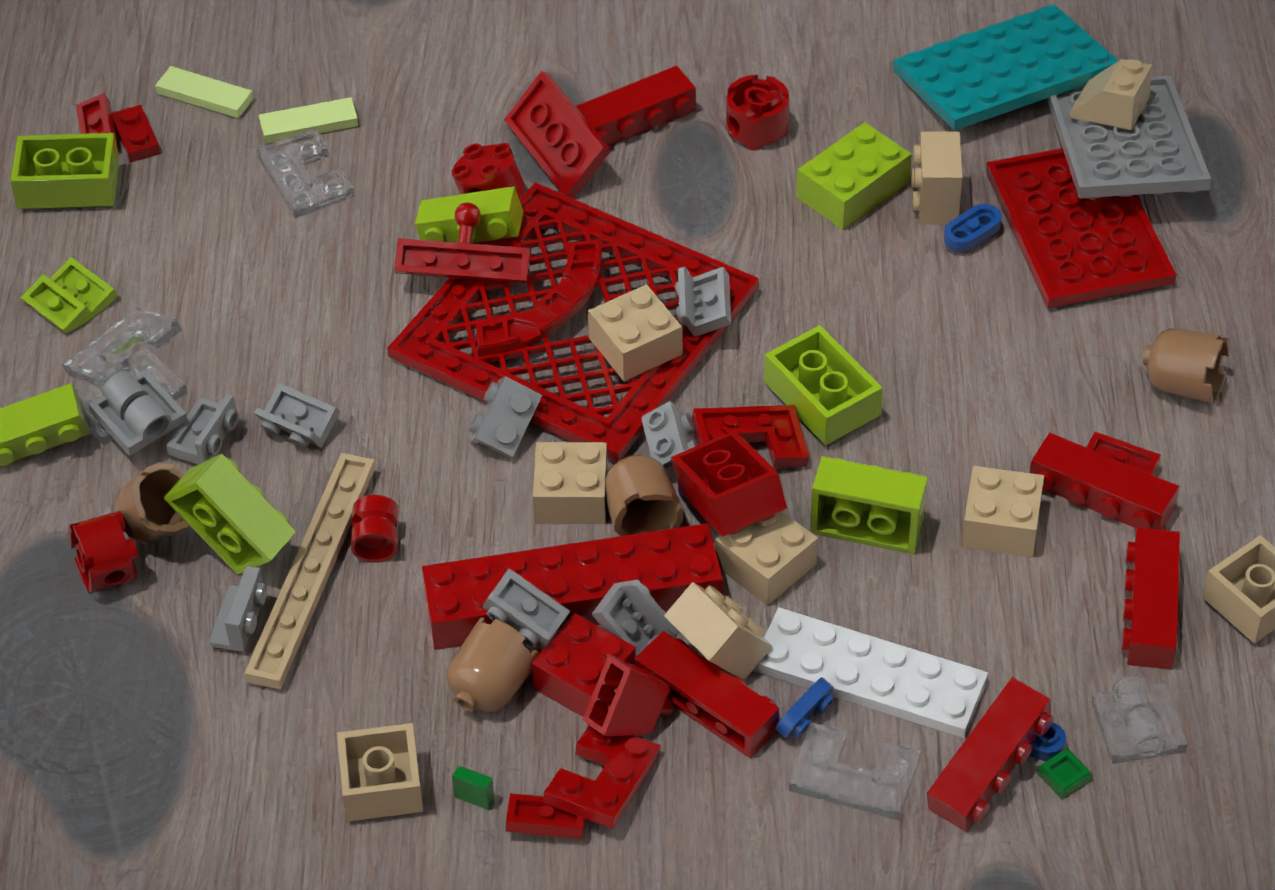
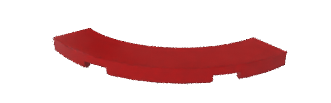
M601 240L568 242V259L560 283L536 302L533 309L522 315L516 313L499 320L476 323L478 357L508 352L530 345L555 332L571 320L582 309L596 287L602 265Z

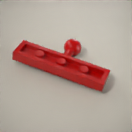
M462 203L455 210L454 218L460 226L458 243L397 239L394 266L396 274L528 284L531 259L530 248L471 244L473 228L478 225L481 219V212L473 203Z

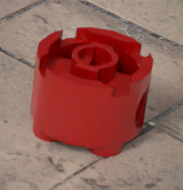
M748 75L730 84L726 96V129L731 137L743 143L749 150H759L764 145L777 142L788 134L789 90L784 83L767 75L766 80L758 79V75Z
M478 143L471 144L463 150L464 155L454 164L451 170L460 194L514 186L520 199L525 191L526 186L508 143L481 146Z
M121 511L69 525L71 549L75 548L77 557H74L75 564L87 591L92 593L138 579V572L134 560L138 559V553L133 539L126 540L125 538L126 524Z

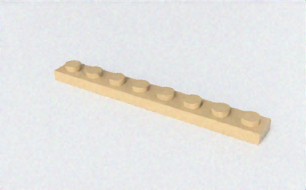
M345 453L340 454L245 670L246 682L276 689L282 688L352 525L353 504L357 499L364 496L376 469L374 459Z

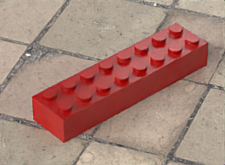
M709 523L422 566L424 591L434 650L462 646L480 618H484L487 624L491 625L493 623V620L487 615V610L482 606L509 568L570 611L557 631H560L575 613L596 625H600L592 613L614 583L638 580L648 588L652 598L666 613L692 582L704 589L710 585L723 595V579Z

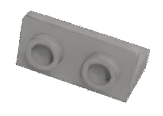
M685 266L678 268V282L675 283V288L679 297V307L676 308V314L680 324L687 326L694 337L731 325L729 274L725 268L721 267L695 277L691 276Z
M506 376L497 383L493 381L483 399L488 402L483 413L477 412L470 424L469 431L473 434L469 441L474 444L481 443L508 458H512L542 395Z
M278 383L265 410L256 407L253 414L262 420L260 426L271 433L279 435L282 430L291 434L290 440L303 447L308 448L311 443L322 448L341 411L332 405Z
M226 395L221 403L199 397L188 413L187 421L180 425L167 444L168 455L199 465L211 459L213 455L218 454L223 439L229 430L235 428L238 422L239 413L236 410L234 396Z
M671 401L642 417L651 457L662 463L665 469L673 465L672 456L699 445L695 436L692 416L689 413L684 414Z
M246 566L239 586H229L209 639L211 647L245 652L250 635L255 631L261 605H264L267 597V584L263 583L260 568Z
M510 568L482 606L487 610V615L491 620L497 619L513 627L526 637L524 640L525 644L533 648L538 646L542 650L570 612Z
M638 580L614 583L592 613L603 629L636 646V656L662 631H665L674 638L679 633L678 629L664 617L666 612L652 598L648 588Z

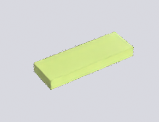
M173 66L168 68L155 85L157 94L238 119L254 99L252 90Z
M352 97L259 114L265 144L358 126V118Z

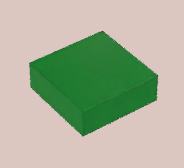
M1068 748L1039 765L1037 774L1061 799L1091 782L1092 773Z
M457 766L452 775L454 797L489 810L494 802L493 779L468 768Z

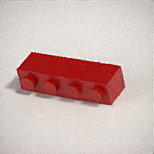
M676 65L576 105V107L604 142L610 146L696 111V87Z
M1050 432L1032 458L1029 472L1031 474L1044 475L1043 491H1049L1074 504L1082 505L1101 513L1107 518H1113L1135 529L1138 527L1163 530L1176 508L1180 487Z
M1136 527L1134 542L1127 541L1125 563H1132V570L1126 569L1124 591L1130 592V599H1124L1122 619L1129 621V628H1123L1121 650H1128L1127 665L1172 670L1177 645L1180 532Z
M662 631L634 658V665L649 671L669 685L668 695L673 698L675 708L750 759L777 732L775 727L779 722V707L769 697L759 695L747 687L742 679L729 675L706 657H702L690 649L682 639L674 638L665 631Z
M1011 677L927 791L928 809L965 832H968L974 822L979 824L986 816L990 807L989 801L994 794H1001L1009 784L1011 779L1010 772L1017 763L1022 765L1027 760L1032 750L1031 743L1038 734L1043 736L1050 728L1053 721L1051 699Z

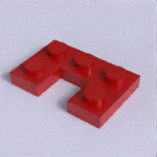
M794 405L693 409L691 418L699 445L735 430L747 442L766 441L773 468L807 466L810 456Z
M588 725L576 743L575 755L605 766L596 780L560 768L544 791L543 803L614 829L659 758L661 745L634 735L604 736Z

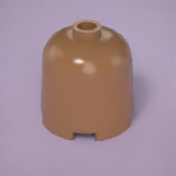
M1169 328L1162 331L1156 337L1153 345L1146 346L1143 356V364L1148 365V375L1151 383L1156 389L1163 392L1212 404L1213 399H1218L1226 377V371L1220 370L1222 355L1229 357L1230 354L1229 337L1179 328Z
M635 455L624 458L611 467L605 477V499L614 530L617 534L625 536L678 528L681 525L684 511L671 479L662 463L649 456Z
M158 462L148 466L128 481L119 491L114 508L115 512L121 511L126 524V531L124 533L128 537L139 542L153 543L165 539L189 526L164 499L165 495L184 475L181 470L175 468V464Z
M480 618L446 671L447 683L456 696L454 698L455 702L470 712L477 710L492 713L501 710L532 672L531 662L539 653L537 650H533L530 653L522 644L526 637L513 627L497 619L490 625L486 623L484 618Z

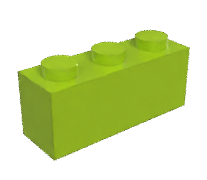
M514 186L420 201L415 221V227L420 240L458 243L460 226L455 221L454 213L456 208L465 202L475 204L481 212L480 222L473 228L471 243L512 238L519 235L523 209Z
M72 383L0 408V466L9 465L13 461L33 454H40L52 447L66 442H73L80 437L91 434L83 401Z

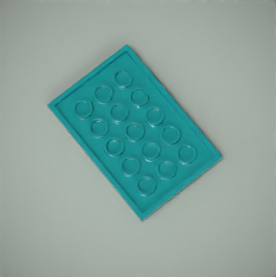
M1053 4L1043 6L1041 9L1024 15H1017L998 24H991L972 33L962 34L960 37L946 42L936 43L917 52L907 53L905 56L893 59V71L956 131L1086 85L1088 80L1119 60L1059 7Z

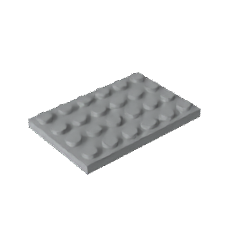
M1171 75L1151 77L1150 98L1132 130L1069 118V112L1085 85L1047 98L1079 198L1098 199L1109 196L1130 197L1140 194L1162 195L1171 192L1195 193L1197 191L1210 190L1211 177Z

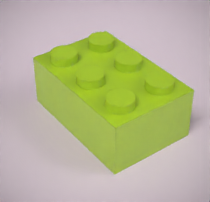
M863 122L797 169L796 198L844 230L910 182L912 153L866 122Z
M114 133L17 136L10 180L17 209L114 206L120 163Z
M821 325L764 354V382L786 405L795 406L798 418L825 446L881 415L883 387Z
M222 453L190 468L164 497L173 509L237 575L243 573L246 566L258 567L270 562L296 532L288 523L287 517L282 512L274 509L264 498L263 492L257 486L251 484L239 472L236 463L226 458Z
M821 456L812 486L810 532L815 535L915 555L924 522L928 477L911 472L881 468L876 465H866L840 458Z

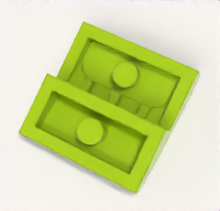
M70 257L51 278L42 274L20 298L63 332L68 333L102 312L119 295L113 287Z

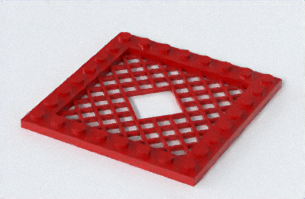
M535 182L519 199L523 209V217L518 237L484 241L480 244L523 248L539 247L541 256L531 257L530 265L544 263L547 272L529 275L528 284H526L529 293L513 296L510 294L509 287L525 283L449 278L387 347L388 357L481 400L484 399L485 393L493 381L497 383L506 376L542 395L530 420L531 423L572 442L607 443V458L618 462L644 432L642 417L669 401L728 326L696 337L693 336L687 326H682L683 355L644 372L637 381L633 377L629 379L630 383L612 386L610 376L618 375L613 368L606 367L605 358L595 345L596 352L584 355L577 354L575 346L592 343L589 335L550 343L548 336L542 339L544 344L524 346L508 352L478 357L476 348L477 338L473 337L471 329H476V323L499 320L516 314L514 303L531 300L534 308L537 299L543 298L553 287H557L555 278L563 277L564 269L552 271L550 262L568 259V241L578 239L585 241L601 240L602 252L611 251L614 254L615 259L602 261L601 270L618 267L621 276L603 279L600 272L595 287L601 289L605 303L632 291L629 282L646 279L649 288L657 297L658 294L675 292L678 301L663 303L668 310H674L679 307V297L675 288V283L678 280V268L685 266L691 276L695 277L724 267L729 274L732 322L759 288V278ZM550 227L558 229L559 235L542 238L540 229ZM534 235H536L537 239L531 240V238ZM562 243L564 251L547 254L545 245ZM641 264L643 272L626 275L625 265ZM665 275L670 277L672 284L654 286L652 278ZM550 281L551 289L534 292L533 282ZM623 283L625 293L608 295L606 286ZM503 288L505 297L492 300L487 299L485 291ZM480 296H481L482 301H481V302H476V301L480 298ZM508 305L510 314L492 317L490 308ZM485 309L487 318L469 321L467 312ZM528 311L517 312V313H518L519 315H522V314H524V313H526V312H528ZM463 318L464 323H458V321ZM466 330L468 340L450 343L449 333ZM471 347L473 356L460 351V349ZM570 347L572 357L554 360L552 350ZM541 352L547 353L549 361L536 364L530 363L528 355ZM523 356L525 366L507 369L505 359ZM499 360L501 369L489 364L488 362ZM599 361L601 370L583 373L581 363ZM575 365L576 375L559 377L557 368ZM552 370L554 379L536 382L533 372ZM528 373L530 382L522 378H519L516 375ZM604 378L606 388L588 390L586 381ZM580 382L583 392L569 395L564 394L562 385ZM557 387L559 395L546 390V388ZM627 392L618 404L615 394ZM609 395L612 405L594 409L592 398ZM586 400L588 409L574 402Z

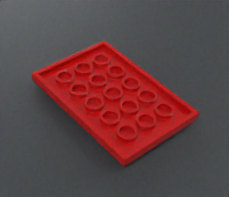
M1063 148L986 163V173L1047 308L1175 284L1176 273L1137 195L1130 197L1109 196L1098 199L1079 198Z

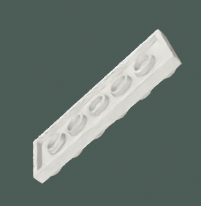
M778 607L764 637L773 647L753 669L754 672L807 689L819 678L823 677L834 686L830 694L836 698L962 738L966 735L988 680V672L780 607Z

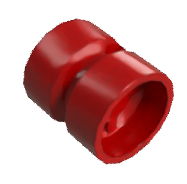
M372 494L357 499L353 504L351 551L358 559L366 562H383L392 558L397 553L398 531L396 527L398 524V506L391 498Z

